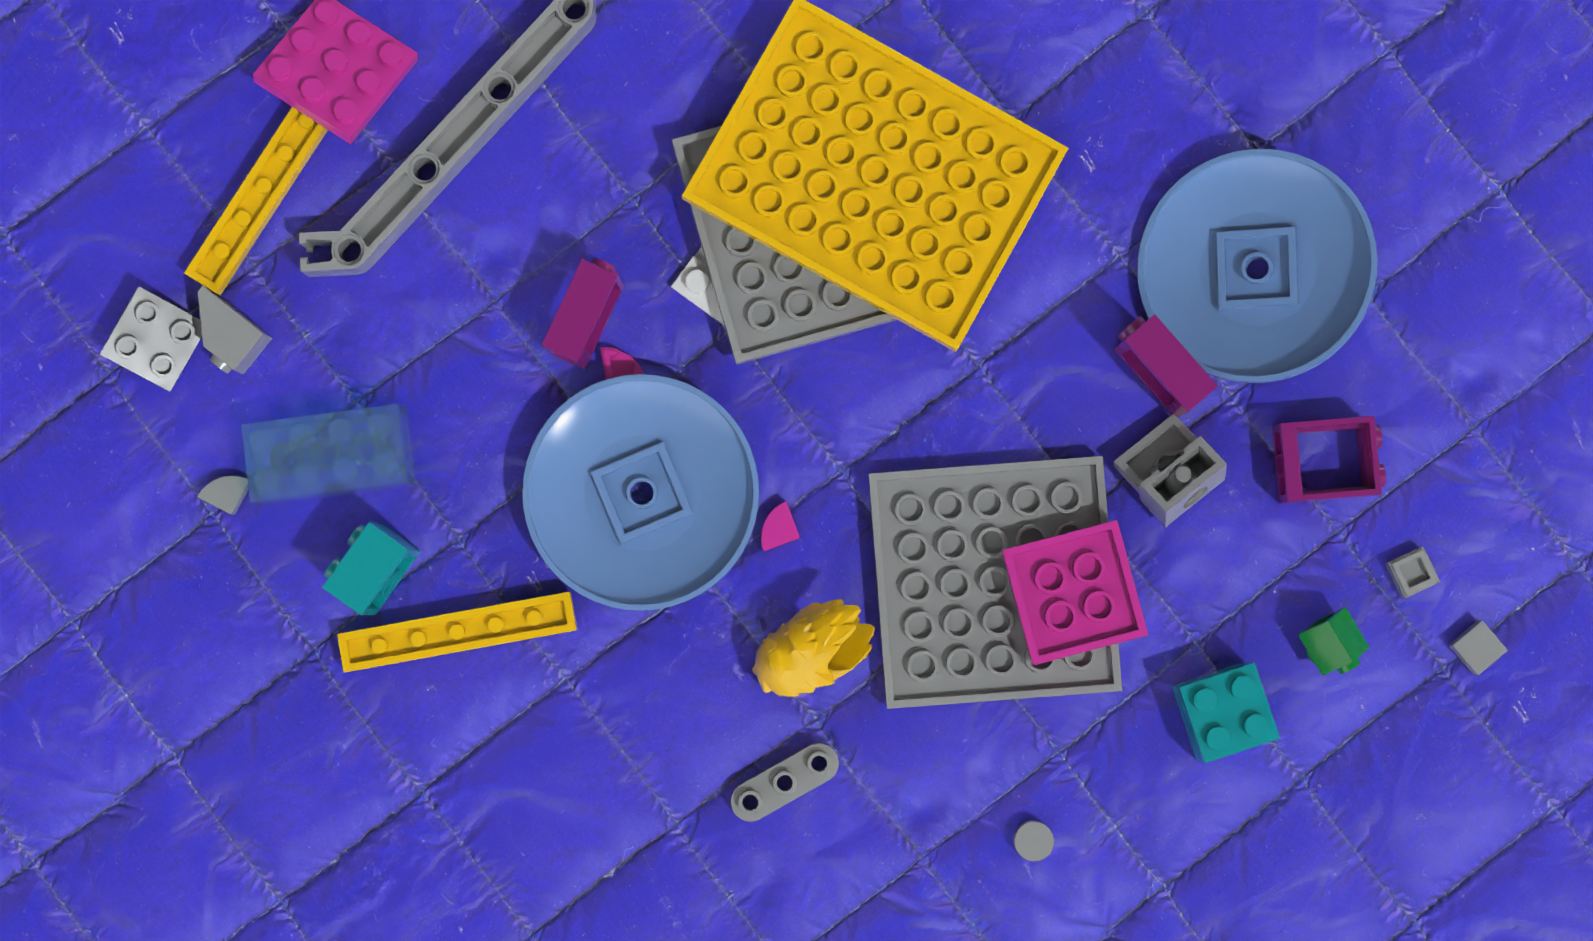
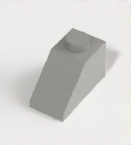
M202 285L198 290L203 347L213 354L209 360L227 374L234 370L244 375L273 338L215 292Z

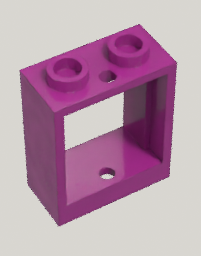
M595 257L592 263L581 259L542 343V346L549 354L581 369H586L624 288L618 276L619 273L615 271V266Z
M1155 314L1147 321L1139 316L1117 335L1121 343L1114 348L1115 352L1171 415L1175 414L1177 417L1188 413L1218 387Z
M1374 416L1280 423L1272 426L1279 504L1368 497L1382 494L1381 487H1384L1386 484L1385 468L1382 463L1379 464L1378 448L1382 446V432L1380 426L1375 425ZM1356 430L1361 487L1302 491L1297 434Z

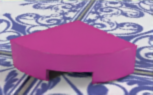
M600 348L606 380L624 375L644 374L638 362L629 354L616 348Z
M787 501L774 508L764 522L761 532V543L764 552L800 539Z

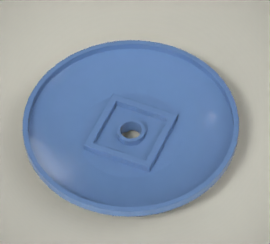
M1249 149L1221 155L1199 165L1180 178L1167 191L1152 212L1145 227L1138 254L1137 274L1139 291L1148 318L1155 314L1207 374L1235 382L1265 383L1291 378L1309 371L1334 355L1350 339L1362 322L1371 303L1377 278L1378 257L1373 229L1366 211L1353 191L1336 174L1323 165L1295 153L1273 149ZM1255 259H1263L1269 264L1268 273L1261 279H1252L1247 275V266Z
M645 374L624 375L595 383L581 390L563 403L546 421L531 447L526 462L522 490L523 509L526 524L537 551L547 566L567 586L582 596L609 607L638 611L657 610L687 602L701 595L721 580L735 565L751 537L756 522L759 504L758 473L750 445L742 430L731 415L712 397L687 383L672 378ZM640 482L649 483L654 492L651 501L643 505L635 503L631 496L632 488Z

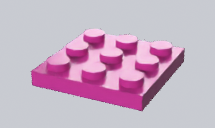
M314 0L252 74L253 82L344 141L352 144L418 62V53L338 1Z
M1117 520L1001 550L1031 665L1049 662L1148 635Z

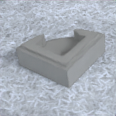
M239 476L221 477L207 484L197 497L231 515H235L253 481Z

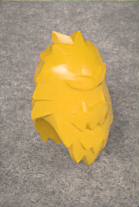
M842 599L822 604L811 603L794 615L786 624L783 623L775 633H769L768 637L762 640L763 642L757 650L755 665L752 671L757 675L760 686L765 693L773 691L778 696L795 697L799 693H813L817 687L834 684L837 678L854 669L866 658L872 649V645L868 643L874 635L875 627L871 624L859 623L860 618L857 616L861 612L860 607L857 605H843L844 601Z

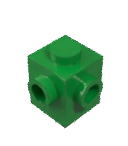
M1346 607L1315 620L1298 634L1307 649L1308 657L1316 664L1322 676L1334 670H1338L1339 674H1344L1354 669L1361 663L1358 658L1370 648Z

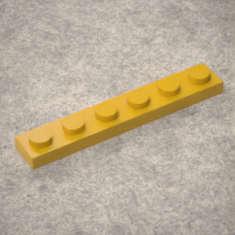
M292 107L185 270L184 273L221 296L328 130L295 108Z
M564 592L337 634L343 672L345 673L576 631L578 628L571 592Z

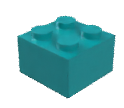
M368 522L366 527L361 524L352 533L347 542L351 546L343 559L337 557L329 565L324 573L327 581L322 586L323 589L360 615H376L421 553L419 549L385 525Z
M1245 661L1171 686L1195 758L1199 762L1208 763L1280 739L1254 662Z

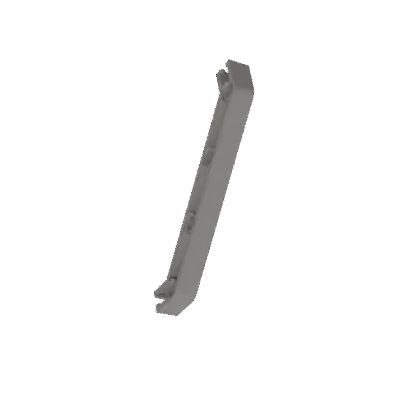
M554 0L340 231L299 233V244L306 248V253H314V246H332L331 253L333 257L331 261L310 263L308 257H300V272L308 277L359 275L371 269L588 35L596 24V0ZM575 5L583 6L586 10L581 18L574 20L566 17V12L570 7ZM505 84L511 87V93L507 98L497 100L492 97L493 91L497 86ZM426 164L436 165V173L433 178L426 181L419 179L418 174L421 167ZM352 244H359L361 254L358 259L352 262L345 261L344 252L346 248Z

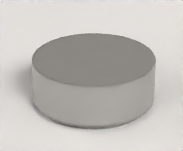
M1031 820L1018 826L1014 833L1013 843L1021 857L1029 861H1040L1051 853L1054 846V838L1051 830L1045 824Z

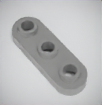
M825 743L810 744L741 783L735 788L731 797V807L734 814L747 822L760 820L834 777L839 766L835 750ZM822 756L826 759L827 765L823 770H815L812 767L811 762L814 757ZM787 775L792 779L793 783L789 789L783 790L778 787L777 780L780 776ZM754 795L758 799V805L754 809H747L743 805L745 796Z

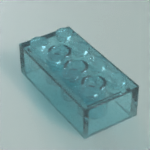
M399 404L241 424L250 503L265 505L416 485L407 410Z

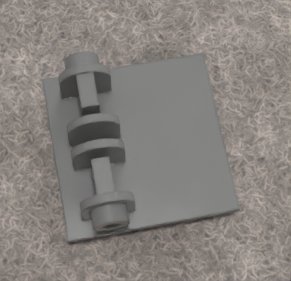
M138 286L99 354L171 392L202 338L201 320Z

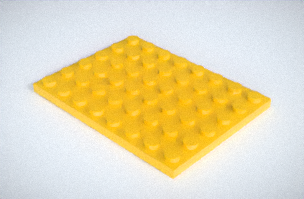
M793 0L682 194V200L956 352L1069 148L806 0Z

